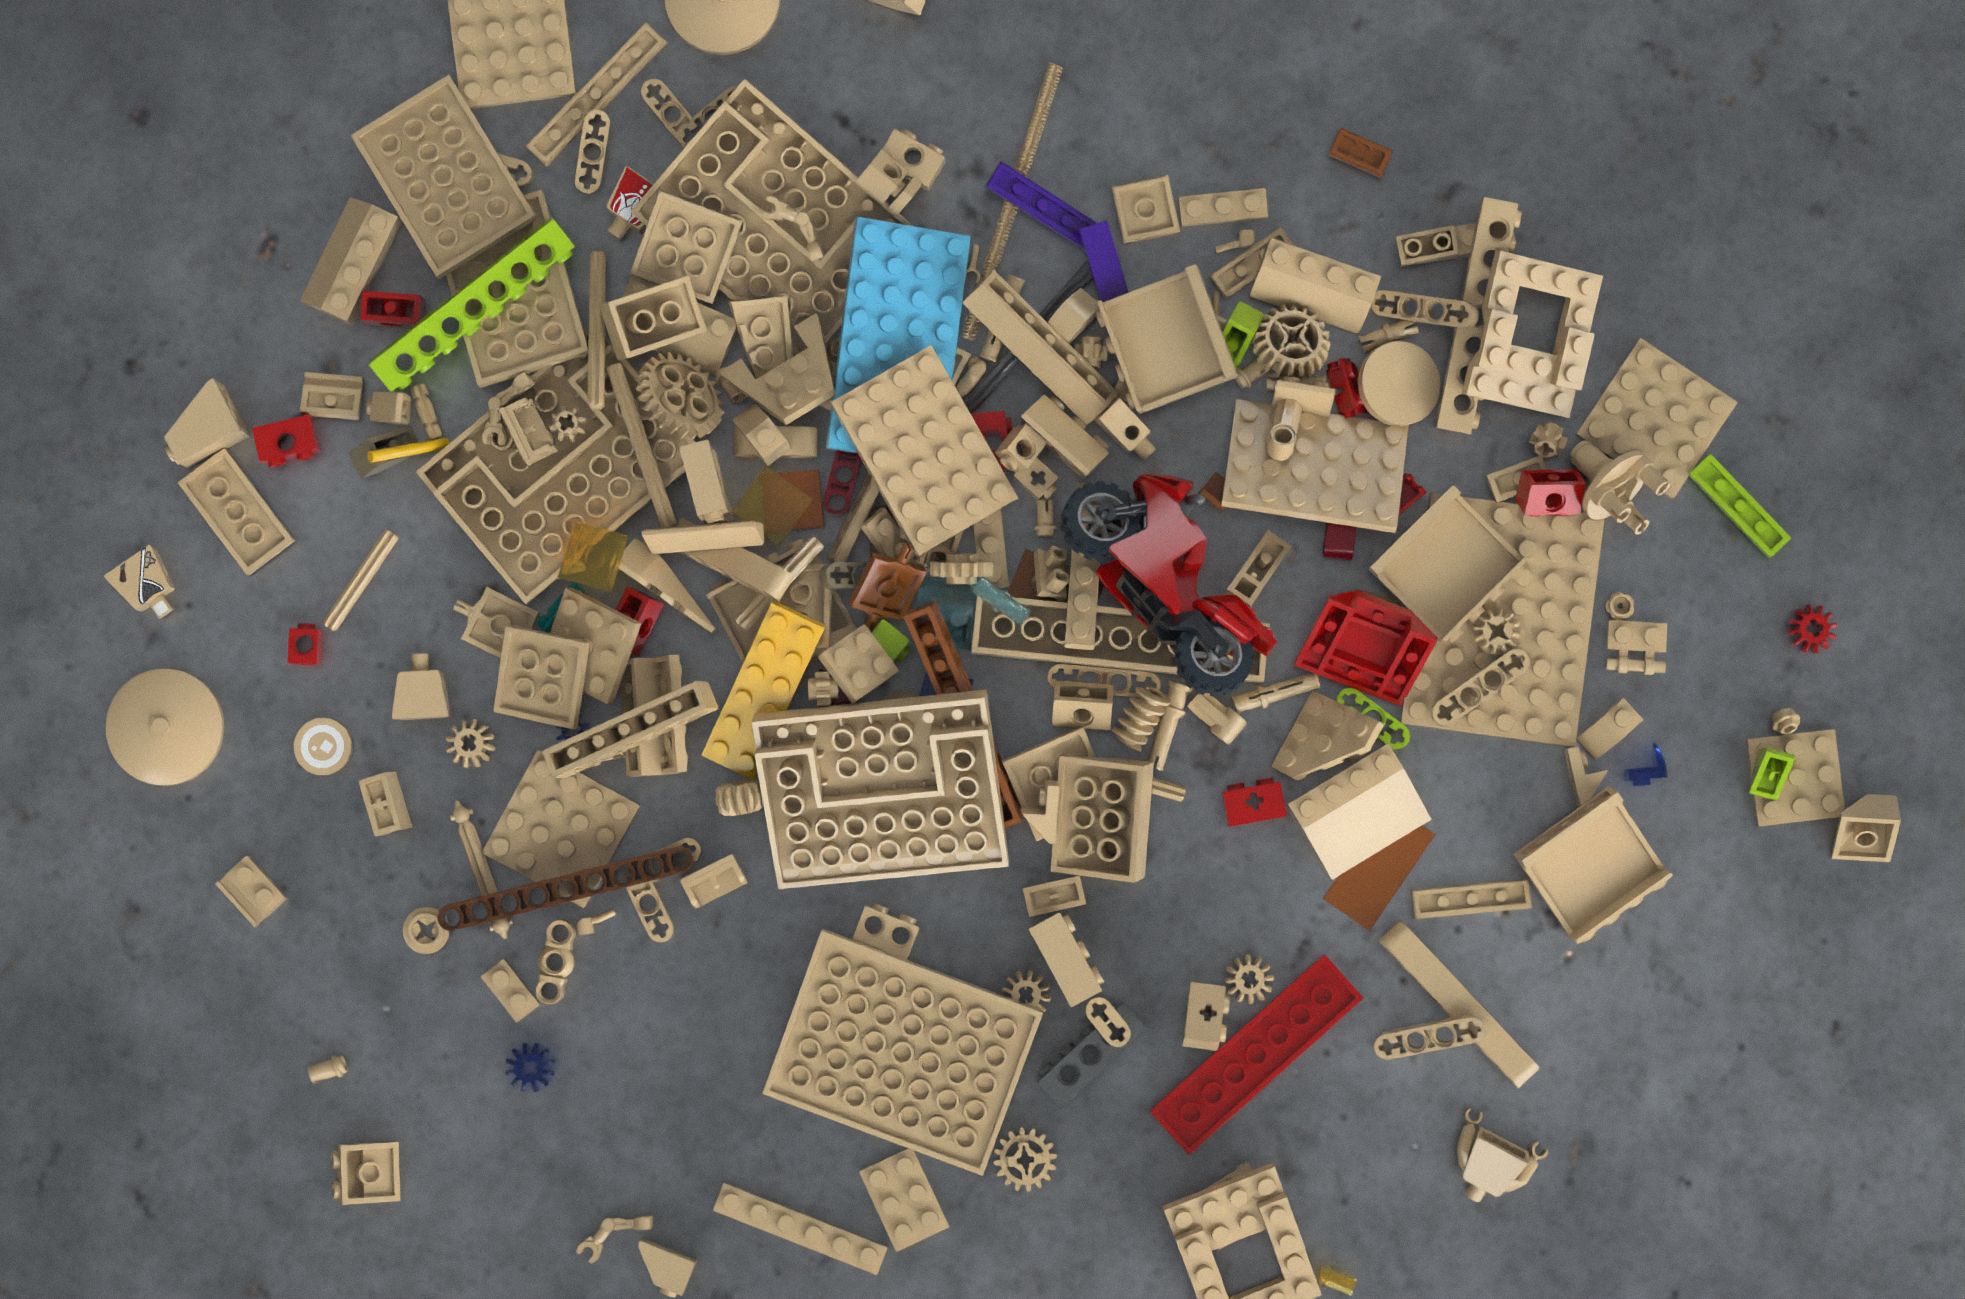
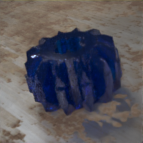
M523 1043V1054L517 1048L512 1050V1054L517 1060L512 1058L506 1059V1063L513 1065L514 1069H509L505 1073L507 1076L513 1074L517 1076L511 1081L512 1086L523 1081L521 1085L522 1092L527 1091L529 1083L533 1092L539 1091L538 1081L546 1087L549 1085V1081L544 1075H555V1071L547 1069V1066L555 1064V1059L545 1061L544 1058L550 1053V1050L545 1049L539 1054V1043H534L531 1052L528 1043ZM525 1061H535L537 1066L534 1069H537V1072L527 1074L524 1071V1068L527 1067L524 1065Z

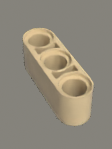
M734 426L733 456L761 458L737 426ZM776 426L791 448L779 458H817L818 428Z

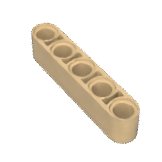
M680 517L675 527L693 526L696 524ZM742 547L678 552L776 602L781 600L794 578L791 573L782 567Z

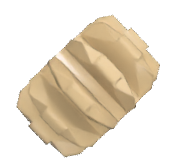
M463 719L460 721L462 730L456 726L450 728L456 734V737L446 736V741L454 743V746L448 747L446 752H457L452 759L454 763H458L463 758L462 765L464 768H468L472 759L473 765L478 768L481 766L479 757L485 761L491 759L485 753V750L495 751V746L487 744V741L495 739V735L487 734L484 736L489 728L487 724H483L478 729L479 722L477 719H473L469 728L467 721ZM473 736H475L474 744L476 748L474 750L468 748V751H466L467 743L465 739L467 737L473 739Z
M756 779L722 784L715 790L716 806H718L719 813L724 816L752 813L764 807L760 783Z
M1250 954L1245 955V965H1242L1239 958H1235L1234 963L1238 969L1235 970L1229 966L1226 968L1227 972L1234 974V978H1224V983L1235 984V986L1227 990L1228 994L1231 995L1239 990L1240 992L1236 997L1237 1002H1241L1245 994H1247L1248 1004H1253V994H1256L1257 998L1263 1001L1265 998L1260 990L1272 991L1270 986L1264 985V981H1273L1274 976H1264L1263 974L1271 966L1266 964L1262 968H1258L1262 962V958L1259 956L1255 959L1253 965H1251ZM1248 971L1254 972L1253 978L1257 980L1254 986L1249 984L1250 988H1246L1244 986L1245 981L1241 979L1244 973L1249 974Z
M1019 970L1016 971L1019 982L1016 983L1010 977L1006 979L1013 986V989L1002 988V993L1011 994V999L1021 1002L1019 1000L1021 994L1018 991L1022 987L1026 990L1027 986L1033 989L1031 995L1034 999L1029 1003L1026 1000L1024 1004L1036 1006L1038 1009L1046 1011V1008L1039 1001L1050 1002L1051 997L1041 995V992L1049 990L1050 986L1038 987V984L1044 978L1042 975H1039L1033 982L1031 981L1033 971L1028 970L1027 980H1023L1022 973Z

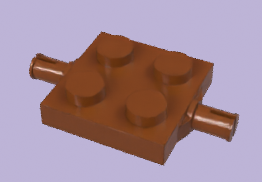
M903 543L897 557H887L872 553L848 601L852 608L868 613L864 624L870 632H873L879 618L890 617L903 621L904 615L907 613L927 573L924 566L908 562L914 551V547L910 544Z

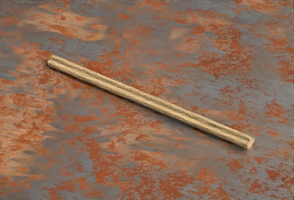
M1048 63L1046 75L1043 79L1044 82H1042L1035 109L1032 113L1033 116H1031L1027 133L1025 134L1019 157L1016 161V167L1014 168V170L1025 177L1029 175L1027 171L1030 172L1028 168L1031 169L1029 165H1032L1030 161L1033 162L1031 159L1034 158L1032 154L1035 155L1033 151H1037L1034 148H1038L1036 144L1039 145L1037 141H1040L1038 137L1041 138L1039 134H1042L1040 131H1043L1041 127L1044 128L1042 125L1045 124L1043 120L1046 121L1044 117H1048L1045 114H1049L1047 110L1050 111L1048 107H1051L1049 103L1052 104L1050 100H1053L1051 96L1054 97L1052 93H1055L1053 90H1056L1054 86L1057 87L1055 83H1059L1056 80H1060L1058 76L1061 77L1059 73H1062L1060 69L1063 70L1062 67L1054 63ZM1006 200L1003 202L977 285L993 270L998 271L996 267L999 268L997 264H1000L998 260L1001 261L999 258L1002 257L1000 254H1003L1001 250H1005L1002 247H1006L1004 243L1007 244L1005 240H1008L1006 236L1009 237L1007 233H1010L1008 230H1011L1009 226H1012L1010 223H1013L1011 219L1014 220L1012 216L1016 215L1013 213H1017L1015 209L1018 210L1017 207ZM968 311L961 337L974 342L973 339L976 340L974 336H977L975 332L978 333L976 329H979L977 326H980L978 322L981 321Z

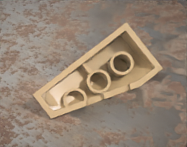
M635 538L618 556L613 565L714 635L717 629L660 554H653L644 539L641 542Z

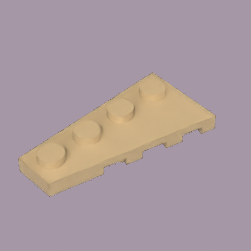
M787 296L728 302L755 379H758L793 357Z

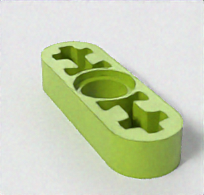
M1346 688L1338 693L1336 697L1337 702L1344 705L1345 701L1342 699V696L1354 694L1356 696L1354 702L1361 707L1363 701L1368 704V707L1361 711L1362 714L1375 710L1380 714L1381 723L1384 726L1388 719L1392 722L1388 728L1392 731H1397L1398 729L1403 731L1401 737L1404 739L1402 743L1399 741L1394 744L1391 743L1392 736L1386 731L1383 732L1382 736L1379 734L1377 739L1384 745L1389 743L1392 749L1398 750L1408 744L1410 740L1408 728L1354 688Z

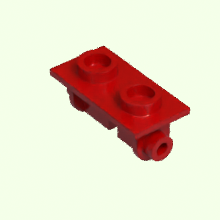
M1339 358L1340 365L1338 361L1328 363L1326 373L1331 388H1343L1342 393L1334 395L1339 414L1344 415L1345 419L1355 417V413L1366 414V407L1359 394L1357 382L1359 373L1355 363L1351 362L1350 358Z

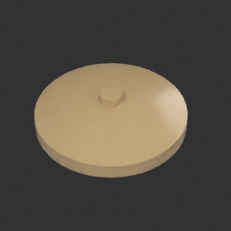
M664 0L667 15L678 35L692 47L716 55L739 53L760 42L772 28L780 6V0Z
M155 669L135 676L117 692L110 704L106 717V738L114 759L128 774L149 784L177 785L197 777L213 762L223 741L224 718L216 696L200 679L179 670Z

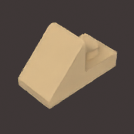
M1578 746L1563 750L1577 807L1591 799L1608 770L1585 775L1584 769L1588 768V762L1585 752H1580Z
M1044 780V788H1039L1038 805L1043 806V808L1019 809L1023 816L1049 844H1055L1059 785L1057 781Z

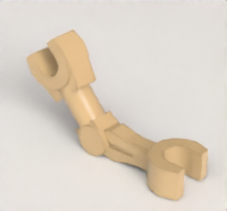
M768 196L766 201L774 203L776 209L773 213L762 211L761 215L770 220L786 219L799 224V229L804 234L807 242L806 246L811 260L814 262L824 258L821 247L814 236L813 225L810 222L809 215L805 212L787 208V205L777 198Z
M525 372L518 375L509 388L490 398L488 402L490 418L482 433L483 444L490 445V438L495 433L498 434V444H506L507 436L504 424L501 423L499 409L507 405L518 393H524L535 385L530 376L526 375Z
M641 1216L631 1219L620 1217L606 1218L594 1236L592 1235L578 1246L576 1252L582 1254L586 1247H590L593 1250V1256L588 1262L592 1264L599 1259L604 1247L603 1242L613 1230L653 1228V1216Z

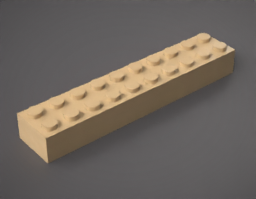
M977 594L972 654L1178 675L1176 672L1178 670L1177 665L1174 666L1173 657L1175 656L1173 649L1175 645L1160 643L1154 633L1149 636L1146 632L1148 628L1137 618H1134L1127 609L1097 606L1094 650L1064 648L1068 603ZM1262 623L1263 626L1269 628L1270 623ZM1255 650L1253 659H1255L1254 665L1244 682L1261 684L1264 682L1267 656ZM1226 654L1224 656L1234 662L1233 655ZM1219 663L1222 673L1231 670V668Z

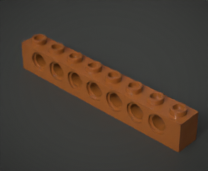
M936 600L908 610L904 615V619L936 695L974 691ZM993 738L1004 826L1007 828L1020 823L1024 816L1019 809L1022 807L1001 761L1002 757Z

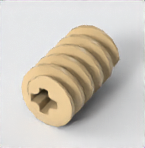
M1147 686L1146 689L1136 688L1135 691L1140 696V699L1131 697L1129 700L1135 706L1134 709L1128 707L1123 709L1129 716L1128 719L1119 717L1117 720L1123 727L1113 726L1111 729L1126 746L1140 752L1142 751L1141 745H1145L1148 741L1146 735H1151L1154 731L1152 725H1157L1160 721L1158 716L1165 713L1164 706H1169L1171 703L1167 695L1151 686Z

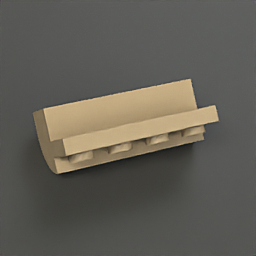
M679 655L632 658L628 660L620 683L622 714L681 688L682 667L679 662ZM684 724L625 751L627 777L659 776L687 772L686 725Z

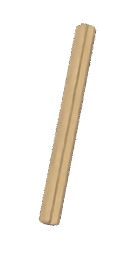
M592 251L590 253L589 408L593 410L604 407L605 322L599 304L606 302V256L603 251Z
M621 363L611 364L607 367V372L662 528L675 527L677 522Z

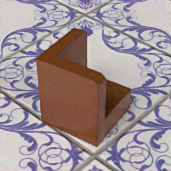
M1215 472L1198 494H1203L1205 502L1221 513L1225 508L1221 506L1225 478Z

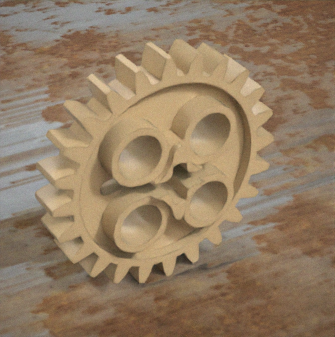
M667 352L665 356L659 353L655 358L651 357L639 370L640 374L636 378L639 385L636 387V390L642 394L638 397V400L646 402L647 405L643 410L653 413L650 417L651 420L657 418L660 420V428H663L665 425L669 427V434L672 435L676 430L680 438L687 434L691 440L696 436L701 439L705 434L709 435L721 422L720 417L724 414L721 407L724 405V401L718 399L722 392L714 390L713 387L716 385V382L707 379L710 375L709 372L702 373L700 371L701 364H697L694 367L691 358L683 361L681 354L678 353L673 358L672 354Z

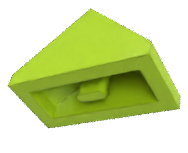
M1771 748L1759 749L1749 793L1778 800L1795 761V755Z

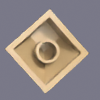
M1867 794L1841 812L1831 858L1890 862L1901 822L1897 796Z

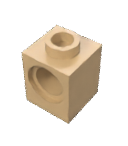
M881 149L856 182L884 203L890 194L895 198L906 184L902 180L909 171Z
M1025 423L1014 427L994 453L1001 459L1000 462L1004 467L1017 472L1028 469L1047 442ZM1017 444H1019L1022 449L1021 456L1017 453Z

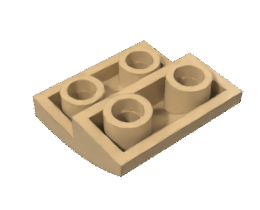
M1283 377L1282 381L1277 380L1275 383L1271 408H1276L1278 401L1287 398L1296 400L1298 404L1303 406L1301 413L1310 412L1314 415L1329 417L1335 389L1329 388V383L1312 381L1311 385L1300 384V379Z

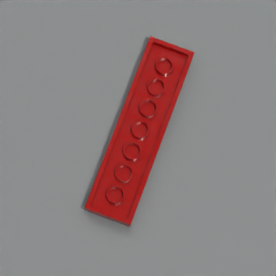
M1323 954L1149 1111L1184 1151L1190 1155L1364 999L1363 996L1329 958Z

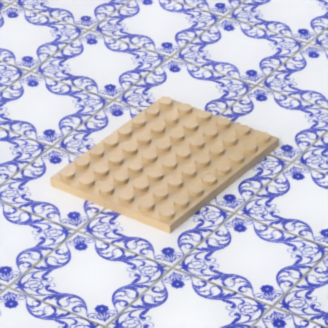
M1431 492L1428 509L1443 494ZM1462 497L1522 557L1528 559L1523 564L1526 570L1515 581L1509 578L1502 585L1506 590L1494 602L1489 598L1482 607L1485 611L1493 608H1502L1513 613L1520 627V637L1513 649L1524 650L1530 658V666L1524 674L1453 724L1448 726L1437 725L1431 717L1432 706L1504 655H1492L1483 651L1474 639L1473 627L1475 621L1472 622L1468 619L1461 626L1464 632L1453 643L1447 640L1442 644L1438 640L1407 697L1404 698L1400 722L1406 725L1575 747L1605 517L1596 520L1590 518L1586 513L1568 514L1567 516L1540 515L1532 517L1524 515L1518 504L1496 503V501ZM1487 622L1493 631L1489 641L1497 636L1504 637L1507 640L1502 632L1505 622L1498 626L1490 625ZM1511 655L1512 662L1505 667L1502 666V662L1497 664L1505 672L1507 679L1511 678V675L1507 673L1514 667H1517L1519 670L1522 669L1520 663L1523 661V658L1521 656L1516 658L1514 655ZM1488 671L1484 676L1485 684L1491 688L1497 687L1500 683L1499 674L1495 671ZM1464 688L1461 691L1460 698L1465 704H1473L1476 701L1477 694L1472 688ZM1454 696L1449 698L1454 702L1447 708H1444L1442 705L1438 707L1440 709V713L1437 714L1439 719L1446 718L1449 721L1451 719L1449 716L1451 711L1458 708L1459 713L1463 711L1457 705Z
M822 929L762 1094L983 1176L1044 1011Z

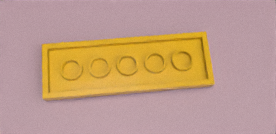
M774 600L771 602L701 756L751 780L756 778L758 771L755 760L756 746L751 723L752 719L758 713L786 711L826 625Z

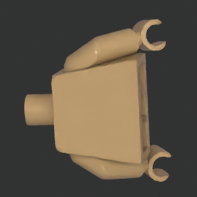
M1469 1108L1464 1114V1120L1467 1124L1462 1127L1457 1143L1458 1165L1463 1169L1462 1178L1470 1183L1465 1192L1466 1196L1473 1201L1480 1202L1486 1192L1500 1197L1504 1191L1511 1192L1526 1185L1538 1166V1159L1547 1157L1548 1149L1544 1148L1538 1156L1535 1153V1147L1539 1142L1531 1143L1528 1151L1481 1126L1476 1130L1475 1125L1481 1122L1483 1114L1480 1111L1478 1120L1472 1121L1468 1116L1471 1110Z

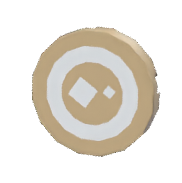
M315 718L306 722L298 730L294 740V754L298 763L307 772L318 776L331 775L341 771L348 764L353 752L349 731L340 722L330 718Z

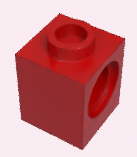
M298 623L297 628H289L287 663L291 665L321 666L323 631L315 629V624ZM309 636L312 640V647L307 652H302L299 649V641L303 637Z

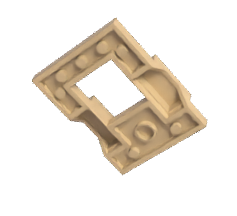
M1495 250L1482 305L1485 324L1480 349L1468 365L1462 394L1570 418L1576 390H1582L1595 336L1594 333H1590L1603 276ZM1519 286L1566 297L1552 354L1511 345L1518 315H1514L1513 312Z
M1273 1163L1162 1206L1197 1299H1313L1322 1295L1294 1215ZM1266 1230L1283 1276L1228 1297L1212 1251Z

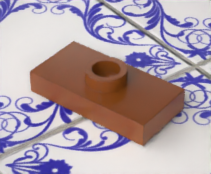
M1340 127L1328 156L1381 179L1393 150Z

